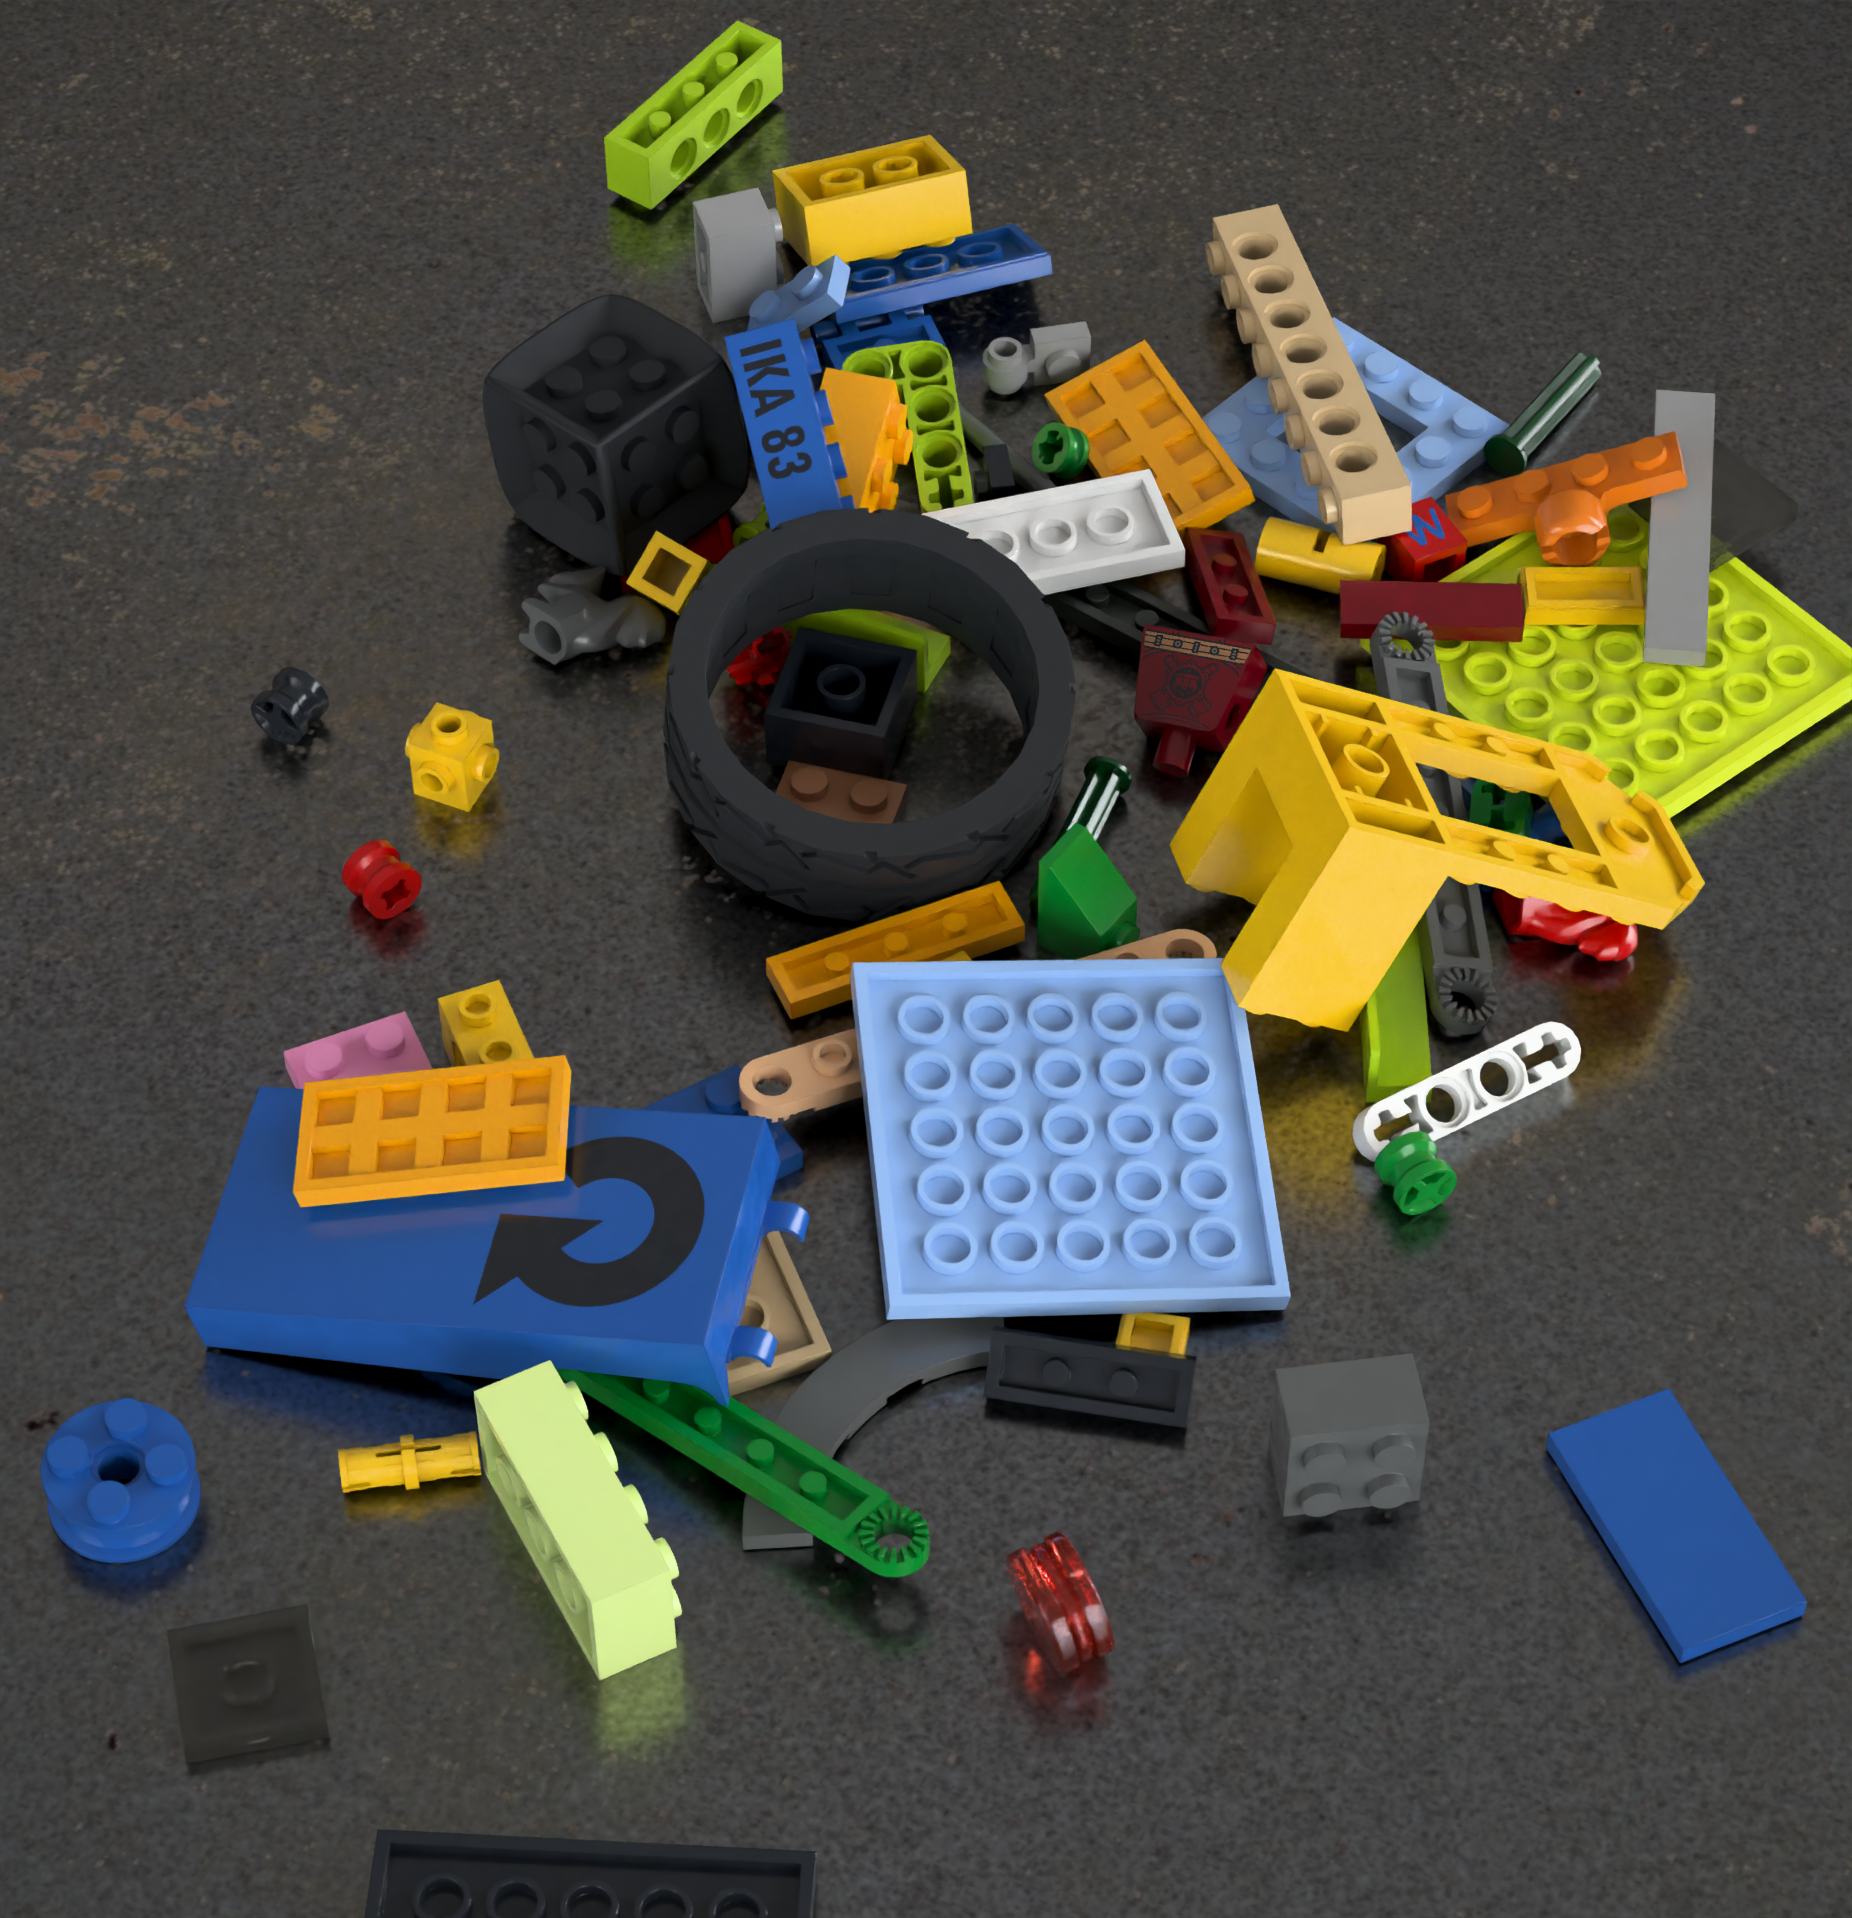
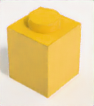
M656 531L626 583L637 592L681 616L693 591L697 589L701 580L707 575V570L712 564Z

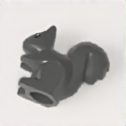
M598 566L591 569L560 572L553 575L549 582L541 583L538 586V591L549 603L535 598H527L523 601L522 609L530 618L529 628L519 633V639L526 647L552 664L557 665L582 653L607 650L619 643L627 648H646L653 643L659 642L664 637L667 621L662 610L644 597L626 595L615 598L607 603L600 599L604 594V589L601 587L606 575V568Z

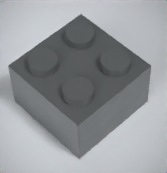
M1413 1353L1275 1369L1268 1450L1283 1517L1303 1514L1321 1517L1332 1514L1337 1510L1370 1506L1389 1509L1398 1507L1405 1502L1420 1500L1430 1421Z

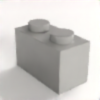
M758 187L693 202L697 288L713 323L748 316L751 305L759 295L767 290H777V285L784 284L785 281L782 261L779 253L776 251L775 244L783 241V229L776 208H767Z

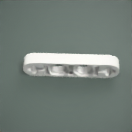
M1543 1023L1381 1100L1358 1114L1353 1123L1352 1133L1355 1146L1364 1157L1375 1162L1378 1154L1390 1141L1387 1139L1379 1142L1373 1130L1377 1129L1381 1122L1389 1123L1406 1114L1409 1115L1413 1126L1394 1134L1390 1138L1391 1142L1399 1136L1416 1131L1428 1133L1433 1141L1446 1136L1567 1077L1575 1071L1580 1062L1581 1048L1578 1038L1570 1028L1562 1023ZM1555 1044L1559 1055L1555 1056L1552 1062L1546 1061L1526 1070L1521 1060L1522 1058L1540 1050L1545 1045ZM1484 1063H1497L1506 1071L1509 1081L1508 1088L1503 1096L1491 1095L1481 1085L1480 1070ZM1431 1088H1441L1453 1098L1455 1105L1454 1115L1447 1123L1438 1122L1427 1111L1425 1104L1426 1096Z

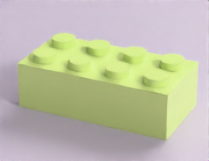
M548 1360L473 1391L484 1472L599 1681L676 1648L674 1618L682 1615V1609L671 1582L672 1579L679 1576L675 1557L663 1537L653 1540L645 1526L648 1523L647 1511L635 1486L630 1484L623 1487L615 1474L618 1471V1463L608 1438L603 1432L593 1435L585 1421L589 1418L587 1406L576 1383L569 1381L564 1384L551 1360Z

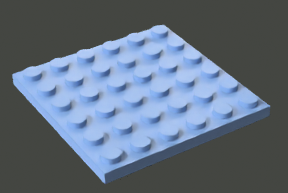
M1224 958L853 962L850 983L887 1320L1286 1310L1291 1295L1246 1012L1244 1008L1238 1007L1220 964Z

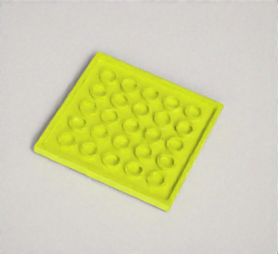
M1650 497L1619 505L1609 511L1607 521L1610 532V544L1603 557L1590 566L1641 567L1645 598ZM1526 531L1515 534L1438 582L1519 584L1521 567L1555 566L1544 561L1541 556L1536 532ZM1711 537L1707 648L1704 667L1643 662L1644 625H1524L1522 642L1435 640L1434 645L1436 663L1440 664L1447 709L1454 717L1590 753L1612 769L1606 777L1608 781L1632 798L1638 791L1642 790L1663 806L1669 819L1852 700V648ZM1360 639V646L1371 655L1370 639ZM1392 639L1390 642L1397 644L1395 647L1397 650L1399 647H1402L1403 653L1406 649L1410 650V654L1414 650L1407 640ZM1538 795L1546 803L1549 801L1547 797Z

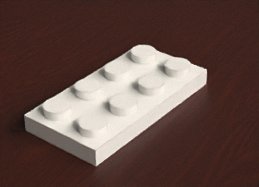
M1150 469L922 514L969 532L967 538L982 539L1015 562L1044 595L1185 567V548Z

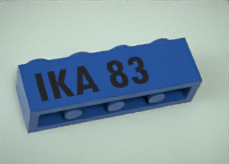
M794 318L724 337L771 531L779 523L819 511L856 509L852 495L841 497L837 480L846 478L848 475L839 442L832 444L827 442L824 427L834 425L835 423L826 390L817 392L814 390L811 375L821 373V367L813 338L801 340Z

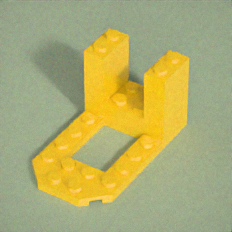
M1276 668L1273 670L1169 844L1186 884L1201 892L1211 893L1217 891L1244 898L1246 901L1257 905L1220 964L1238 1007H1242L1257 1015L1268 1013L1297 1020L1309 1027L1317 1028L1324 1026L1348 1032L1447 876L1466 885L1479 883L1503 889L1518 898H1528L1531 896L1555 902L1573 912L1586 910L1610 916L1612 919L1625 925L1637 923L1661 930L1694 901L1705 884L1663 806L1642 790L1638 791L1632 798L1606 779L1612 769L1592 754ZM1416 763L1442 769L1458 779L1472 777L1495 783L1508 792L1519 793L1525 791L1547 797L1560 821L1562 831L1568 836L1574 849L1441 815Z

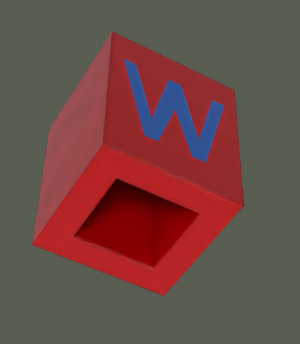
M1432 497L1412 503V531L1377 538V543L1386 545L1387 553L1384 568L1394 581L1438 582L1465 566L1467 540Z

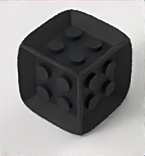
M606 294L578 305L506 354L485 377L483 385V410L499 482L508 502L518 516L533 530L594 568L604 566L606 573L617 576L631 575L656 531L683 546L727 513L737 503L747 488L749 478L747 440L736 384L727 363L720 353L705 339L637 300L617 294Z

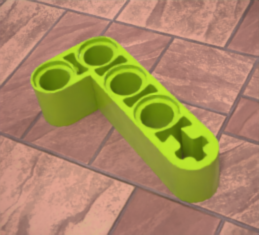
M921 340L862 349L848 356L842 364L843 371L895 380L900 403L907 405L906 421L908 430L913 431L912 457L921 515L942 510V507L974 504L952 360L948 349L941 343L932 340Z

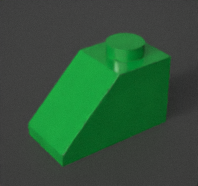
M1077 822L1039 861L1037 944L1065 960H1077L1138 941L1140 929L1136 926V895L1089 830Z

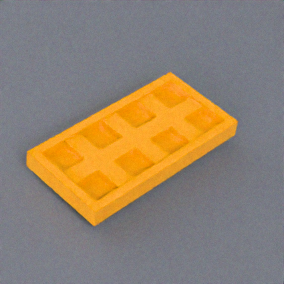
M1146 340L1139 342L1044 394L1049 409L1059 423L1065 424L1067 427L1077 428L1086 434L1089 441L1087 464L1098 479L1146 469L1151 470L1181 541L1183 540L1186 527L1206 529L1255 502L1249 483Z
M566 1056L305 1082L293 1194L299 1206L310 1207L564 1181L571 1069Z

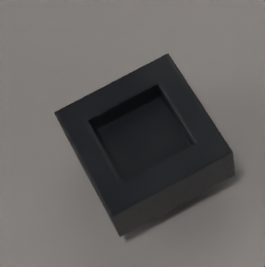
M1007 444L983 446V470L973 472L976 503L1015 495V483Z

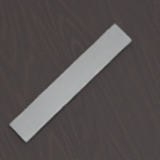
M1656 390L1653 437L1672 431L1676 432L1681 447L1688 487L1650 497L1643 662L1703 667L1705 665L1715 420L1714 393Z

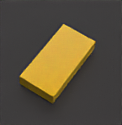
M1521 567L1519 584L1522 587L1524 625H1644L1646 598L1641 567Z

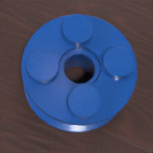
M121 1398L116 1401L93 1405L66 1420L54 1432L44 1449L40 1471L42 1486L47 1497V1508L51 1524L59 1538L69 1548L84 1557L106 1563H130L150 1558L175 1544L190 1528L198 1513L201 1486L196 1470V1457L191 1437L180 1421L160 1407L132 1398ZM120 1479L132 1480L131 1482L124 1485L117 1482V1480Z

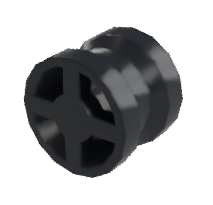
M286 667L281 669L274 677L272 690L261 692L253 700L251 712L258 726L267 735L283 744L294 745L306 735L308 722L320 719L327 711L329 701L326 692L316 679L298 668Z

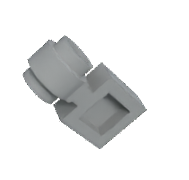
M1086 321L1030 329V344L1022 345L1019 341L1010 337H1001L993 340L982 355L983 380L995 393L1012 394L1018 391L1025 383L1028 373H1030L1035 387L1068 382L1090 370L1091 335Z

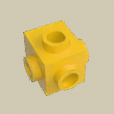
M436 702L422 723H416L412 727L405 745V754L410 758L414 794L466 812L470 811L497 771L499 750L494 747L492 720L480 717L471 711L459 710Z

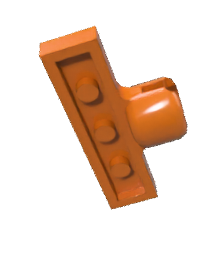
M1672 431L1655 437L1642 438L1637 442L1605 451L1585 454L1579 458L1548 467L1528 470L1522 474L1491 483L1471 486L1462 491L1445 495L1448 518L1467 540V548L1518 533L1535 531L1541 556L1547 563L1555 567H1590L1603 557L1610 544L1607 514L1611 509L1619 505L1688 487L1681 447L1676 432Z

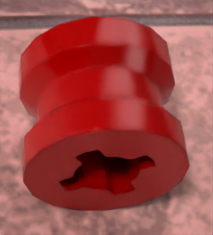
M381 839L370 841L359 847L349 857L341 874L342 883L354 896L362 897L365 908L375 918L382 920L393 918L404 912L414 902L422 886L421 875L409 863L401 862L400 853L388 841Z

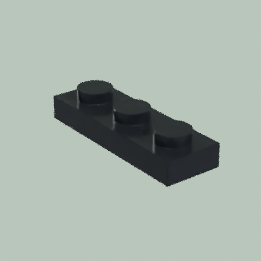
M995 1326L991 1335L983 1397L1186 1428L1189 1423L1197 1356Z

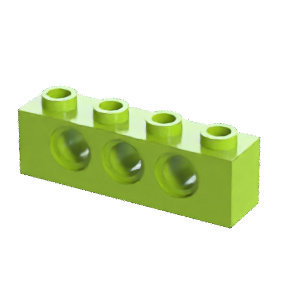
M738 20L604 137L608 189L651 210L783 92L781 40Z

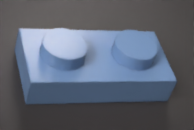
M835 254L817 266L810 265L805 267L792 281L777 290L763 292L750 307V320L747 331L794 318L797 329L801 332L843 307L851 268Z

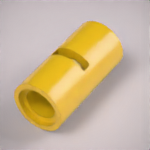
M1270 516L1261 533L1256 552L1255 568L1258 575L1339 595L1340 580L1381 581L1387 548L1386 545L1371 541H1362L1343 546L1338 534L1335 532L1332 533L1320 528Z

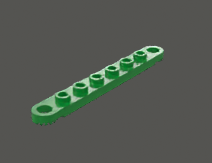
M556 1369L562 1379L567 1382L574 1381L578 1388L870 1571L885 1577H903L919 1570L928 1560L930 1554L929 1528L927 1527L926 1519L922 1520L921 1514L917 1510L913 1513L909 1507L899 1505L889 1498V1493L734 1398L729 1396L728 1406L719 1405L715 1397L707 1391L689 1384L579 1370ZM890 1534H901L912 1540V1542L907 1543V1549L901 1546L900 1552H896V1548H892L891 1552H888V1547L885 1546L880 1549V1544L877 1541Z

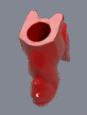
M1494 888L1492 897L1508 935L1539 936L1554 943L1577 945L1578 950L1584 954L1594 956L1598 961L1618 962L1626 959L1637 948L1638 932L1636 923L1634 925H1625L1617 922L1610 916L1586 910L1573 912L1555 902L1531 896L1528 898H1518L1503 889Z

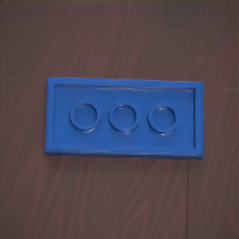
M1009 224L955 237V241L952 244L943 247L921 245L903 249L902 254L891 259L878 260L869 257L849 262L851 270L843 307L829 316L836 324L1050 275L1053 274L1051 256L1018 226Z
M1670 1388L1548 1433L1547 1450L1680 1663L1804 1615L1807 1600Z

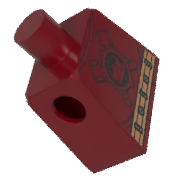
M1145 624L1142 633L1134 719L1146 737L1159 741L1153 762L1154 768L1169 775L1184 777L1189 774L1196 748L1221 753L1225 752L1242 724L1267 670V664L1255 644Z

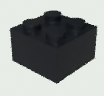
M799 627L764 714L767 764L786 768L788 761L791 760L888 780L918 700L917 650Z

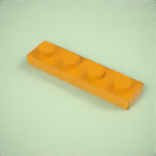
M996 881L766 958V975L792 1020L851 1000L850 974L853 962L941 961L961 950H964L973 959L1025 941V923L1000 881Z

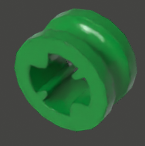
M1058 422L1046 424L1036 435L1032 446V461L1035 468L1042 473L1051 474L1060 479L1069 480L1076 477L1083 470L1089 456V441L1086 434L1077 428L1067 427L1065 424Z

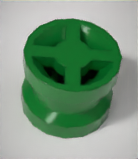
M1422 1131L1409 1132L1388 1143L1378 1154L1374 1162L1376 1174L1383 1184L1394 1187L1393 1199L1401 1211L1408 1215L1422 1214L1432 1210L1452 1193L1457 1183V1176L1448 1162L1436 1158L1437 1146L1429 1134Z

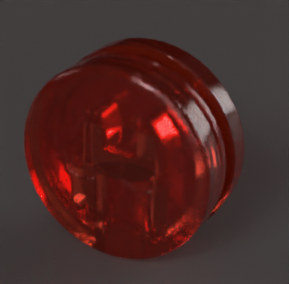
M1053 1532L1043 1538L1044 1542L1042 1544L1031 1547L1029 1552L1023 1547L1009 1553L1006 1556V1566L1019 1604L1038 1643L1054 1669L1060 1674H1066L1079 1668L1080 1662H1087L1093 1656L1098 1659L1111 1653L1114 1650L1115 1641L1103 1604L1079 1555L1064 1534Z

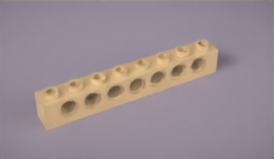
M1275 204L1212 218L1214 241L1206 243V256L1210 272L1213 276H1221L1222 295L1227 309H1236L1237 311L1236 320L1241 341L1243 344H1252L1253 363L1258 378L1268 379L1270 403L1275 414L1283 413L1285 434L1290 449L1292 451L1299 449L1301 452L1300 459L1304 480L1308 487H1317L1318 506L1324 524L1333 523L1343 546L1412 531L1411 483L1279 205Z

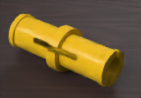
M476 1431L447 1437L414 1440V1434L400 1436V1442L363 1448L338 1449L343 1493L405 1484L406 1490L420 1488V1482L449 1477L481 1475Z

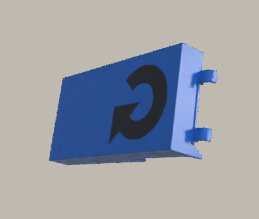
M259 1086L184 1306L204 1345L209 1347L501 1380L551 1360L555 1369L579 1370L693 1385L715 1397L719 1405L728 1406L727 1363L734 1361L738 1357H752L760 1360L766 1367H772L778 1343L774 1335L762 1328L739 1326L763 1235L766 1236L772 1231H783L792 1234L798 1241L804 1242L810 1216L805 1209L794 1203L770 1201L781 1161L765 1117L569 1105L564 1181L300 1207L293 1194L304 1089Z

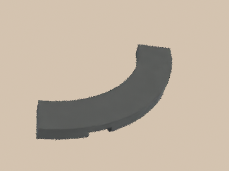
M1004 1317L895 1319L848 1344L819 1366L793 1392L774 1418L773 1423L828 1457L833 1458L844 1439L849 1440L866 1420L887 1404L889 1396L918 1380L924 1384L954 1372L987 1366L992 1330L995 1326L1005 1327ZM747 1493L745 1494L742 1529L743 1550L813 1546V1534Z

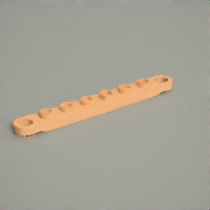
M1176 929L1077 960L1168 959L1169 956L1171 958L1174 957L1175 952L1180 956L1182 951L1186 952L1185 956H1189L1192 953V958H1216L1217 952L1212 941L1205 935L1194 930ZM856 1029L843 1031L750 1061L742 1069L739 1077V1101L741 1102L742 1109L744 1111L748 1110L749 1116L765 1117L772 1119V1123L778 1122V1118H783L785 1121L790 1118V1115H796L798 1112L811 1108L815 1112L863 1097ZM771 1078H773L775 1083L778 1084L781 1080L782 1086H787V1091L781 1095L768 1096L758 1092L756 1088L758 1083L760 1085L764 1084V1079H767V1083H771Z

